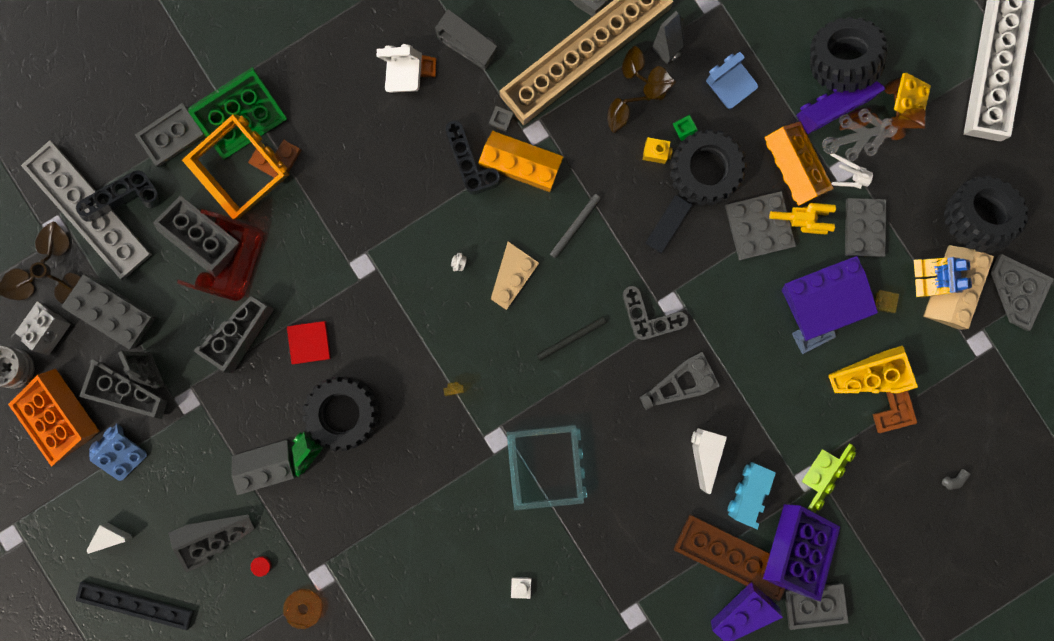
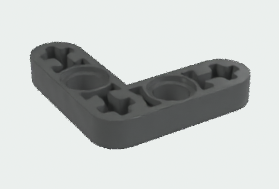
M629 286L623 291L625 307L633 333L637 339L645 340L682 329L688 324V317L683 312H676L648 320L639 289ZM629 290L636 292L637 295L634 296L635 302L639 301L640 304L629 307V304H632L631 298L626 296ZM634 308H640L642 311V316L638 319L632 316ZM677 315L684 319L681 322V326L678 323L672 324L673 329H670L668 317H670V321L676 320ZM645 319V323H641L643 329L647 328L644 337L642 334L638 335L637 331L640 330L639 324L635 326L634 322ZM660 320L666 324L665 330L661 332L655 327L657 321Z

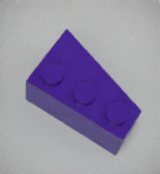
M751 582L711 620L712 631L723 641H734L783 618L780 607Z

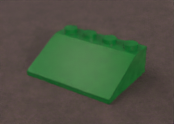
M254 67L215 90L188 109L189 114L206 137L212 134L232 115H242L249 122V128L252 131H256L260 136L287 119ZM236 125L213 147L224 160L251 141Z

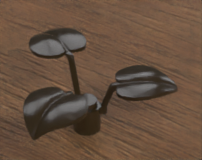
M632 46L626 54L622 64V72L628 79H632L636 75L647 84L643 89L646 96L629 98L624 101L621 98H616L611 103L607 120L613 133L624 127L629 120L630 107L627 104L628 102L650 101V99L663 100L666 92L676 83V80L661 66L655 67L650 72L648 79L643 77L639 71L645 66V57L642 50L637 46Z
M53 221L39 232L35 240L37 252L48 255L40 262L31 265L30 279L29 274L22 269L8 271L0 282V296L12 300L27 299L35 291L31 283L34 281V278L45 279L48 277L59 283L54 289V295L60 303L64 304L81 277L74 273H67L61 280L50 274L51 269L46 262L52 255L61 256L69 248L67 234Z

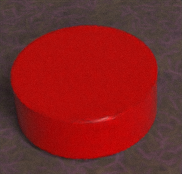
M259 556L251 563V571L255 576H265L271 570V561L265 556Z

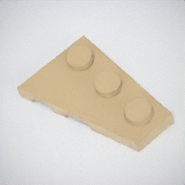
M507 242L491 300L507 310L539 262L510 242Z

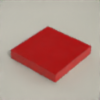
M326 321L287 326L292 364L331 359Z

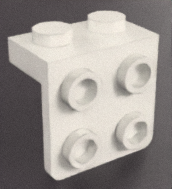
M406 44L397 48L385 46L384 49H377V57L387 62L385 90L389 93L418 91L420 87L422 53L413 49V46Z

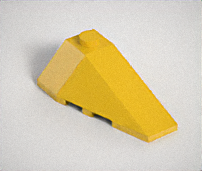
M903 345L883 351L828 375L834 393H901L918 388Z

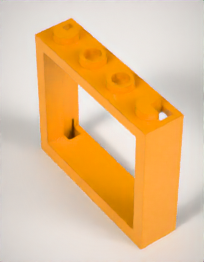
M232 115L182 159L233 220L240 219L289 176L285 164L277 161L273 150L269 146L265 147L261 142V136L249 128V122L242 115ZM236 125L279 174L241 208L198 160Z

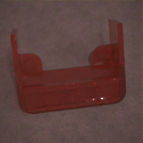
M201 209L200 213L216 218L215 224L236 239L239 245L230 263L216 278L208 272H202L198 275L195 284L178 280L177 283L222 298L239 301L245 295L263 241V232L257 227Z

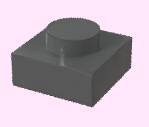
M496 106L489 125L507 132L514 113Z

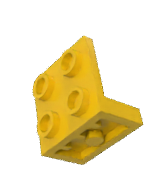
M903 73L894 110L901 113V115L904 111L912 108H923L925 110L931 85L908 73Z

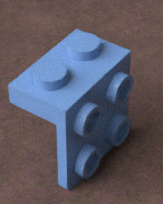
M741 52L736 55L732 53L724 60L725 63L722 66L716 65L712 68L706 80L728 109H732L758 88V84L741 64L745 58Z
M116 423L112 428L109 427L104 432L103 437L99 441H95L90 446L89 457L92 463L121 481L146 458V452L126 438L123 433V427Z

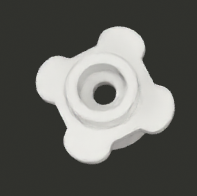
M457 253V256H453L451 266L453 271H463L466 257L462 256V253Z

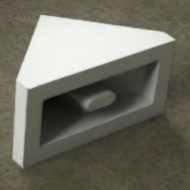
M104 523L97 529L87 549V553L89 554L132 539V536L109 523Z

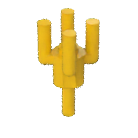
M810 203L803 208L793 207L792 213L770 211L769 218L790 220L791 226L801 227L803 233L828 234V231L834 232L835 224L817 223L818 215L828 216L829 212L834 213L836 205Z

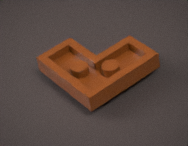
M283 140L274 157L278 162L281 161L287 167L286 171L289 173L301 149ZM256 148L248 163L273 178L278 176L279 174Z
M908 391L901 393L886 392L891 409L873 414L878 433L917 423Z

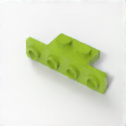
M852 444L847 446L840 459L822 449L803 478L802 482L818 492L808 507L813 513L823 507L825 503L824 498L827 494L832 493L835 488V481L845 473L846 469L844 467L848 461L851 462L854 459L856 448Z

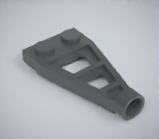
M700 352L684 360L648 393L639 398L644 408L648 410L656 405L704 395L720 385L703 352ZM688 371L691 373L696 385L694 388L683 390L677 381L684 372ZM670 382L673 383L677 391L676 394L663 397L661 388Z

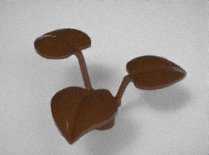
M901 77L891 80L884 87L886 94L894 93L895 103ZM861 108L849 113L842 120L839 129L841 131L844 129L861 128L868 125L875 118L884 128V131H889L892 140H899L906 136L905 128L925 129L926 112L923 108L908 109L902 115L896 111V117L890 118L886 125L875 113H871L870 108Z

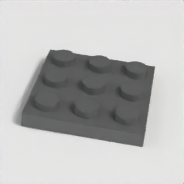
M782 191L725 205L739 261L796 247L789 220L769 218L770 211L787 212Z

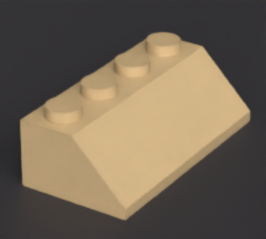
M949 245L944 258L957 257L970 260V270L961 271L962 278H971L972 288L963 290V293L930 296L923 317L959 330L969 329L994 256L976 252L975 249L970 250Z

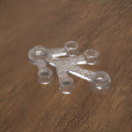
M862 109L858 114L862 122H869L876 127L868 129L852 121L849 115H842L839 118L840 125L857 133L836 139L834 137H827L822 142V148L825 153L834 154L838 151L839 146L857 141L853 148L845 152L848 161H855L863 147L868 156L875 155L884 139L894 136L898 128L892 126V118L881 120L873 116L868 109ZM865 113H868L867 117L862 118ZM849 119L847 123H843V121ZM877 135L872 143L866 144L872 136ZM874 147L872 151H868L869 148Z

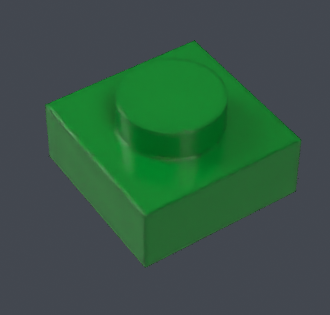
M690 115L673 123L674 129L681 141L698 131Z

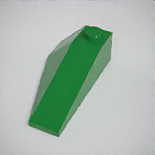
M307 431L303 432V434L300 432L293 440L295 442L292 447L295 475L298 477L306 472L323 449L318 441L314 442L311 438L312 434L310 432L307 433Z

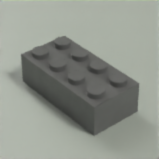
M87 274L82 275L62 305V308L129 350L137 347L156 318L149 311L92 275Z

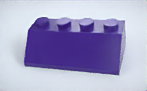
M876 81L871 86L867 85L863 90L856 89L855 92L850 93L849 91L837 92L834 89L833 94L828 96L826 93L817 98L818 102L811 105L809 102L800 108L801 111L796 116L808 135L874 99L885 88Z

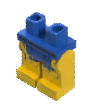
M957 257L914 260L915 277L937 276V278L916 279V297L963 293V290L972 288L971 278H962L961 271L970 270V260Z

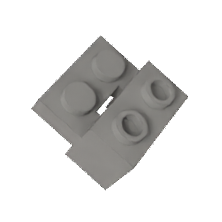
M37 301L15 333L22 338L21 342L29 349L49 356L71 324L61 315L50 310L45 304Z

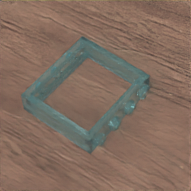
M576 425L507 431L514 510L584 503L583 498H587L586 486L582 487V479H585L584 467H580L583 453L582 448H578V440H581L580 429H576ZM571 432L577 497L521 502L515 438Z

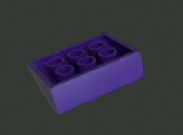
M857 256L785 283L782 289L805 341L878 313L866 273Z
M784 504L763 579L779 587L821 601L840 526L802 506Z

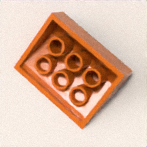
M56 369L37 375L8 404L51 467L84 445L99 432Z

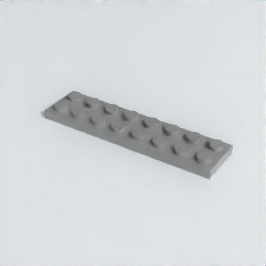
M48 141L21 165L120 279L124 280L152 255L113 210L91 222H86L79 216L76 211L77 203L97 191L54 142ZM102 199L100 203L105 204L106 201Z

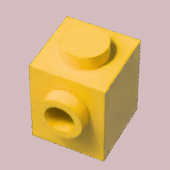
M648 137L645 142L642 160L665 164L667 159H671L673 148L670 147V141Z

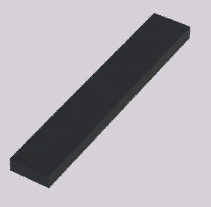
M87 581L80 582L75 601L183 630L189 629L194 610Z

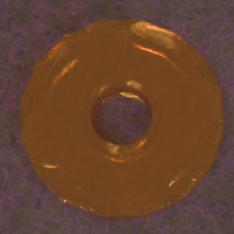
M300 589L287 597L283 613L291 626L297 629H306L318 622L322 615L323 605L320 597L315 592L309 589ZM300 604L307 606L308 612L306 614L299 612L298 606Z

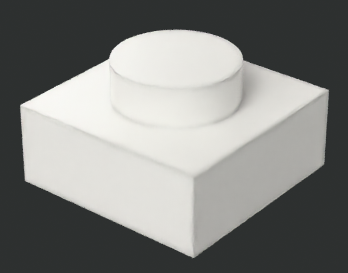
M512 577L511 598L530 599L531 578Z

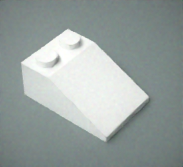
M697 428V432L694 431L692 434L691 442L693 443L692 447L700 489L711 494L727 437Z

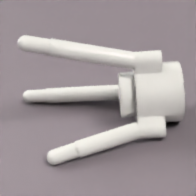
M833 152L830 153L832 157L852 167L839 165L840 168L854 173L853 180L855 181V183L832 182L833 186L861 189L862 185L866 187L870 185L873 172L867 171L866 168L860 167Z

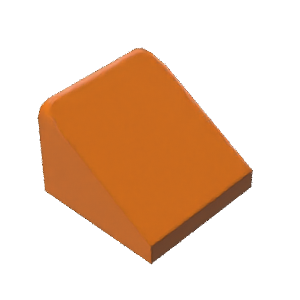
M422 55L420 77H435L436 58Z

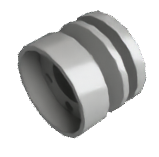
M0 346V387L12 389L23 387L29 383L34 374L35 366L32 357L24 350Z

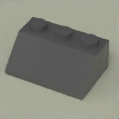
M288 439L232 456V479L237 495L298 477L295 475L294 459Z

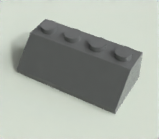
M179 196L153 222L160 234L215 278L230 263L239 245L236 239L182 196Z

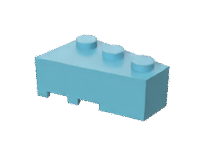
M752 462L746 465L742 473L744 478L735 489L736 497L734 501L731 500L729 503L728 515L736 521L758 530L759 523H756L759 512L763 513L765 506L762 504L766 495H769L776 472Z

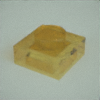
M879 290L875 302L877 310L896 313L899 294Z
M459 382L447 384L448 388H443L445 396L465 392L464 385H459Z

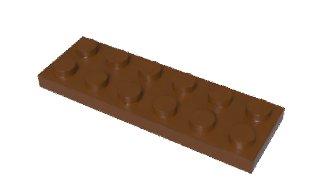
M689 515L673 548L674 551L746 586L752 582L764 594L780 601L785 588L763 579L770 553Z

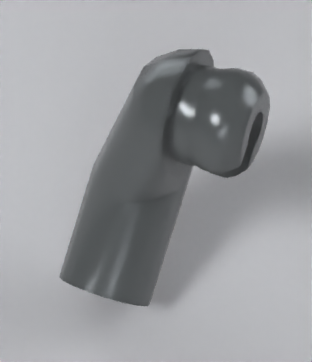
M962 469L956 478L951 479L946 476L942 481V485L946 486V489L949 490L961 488L971 474Z

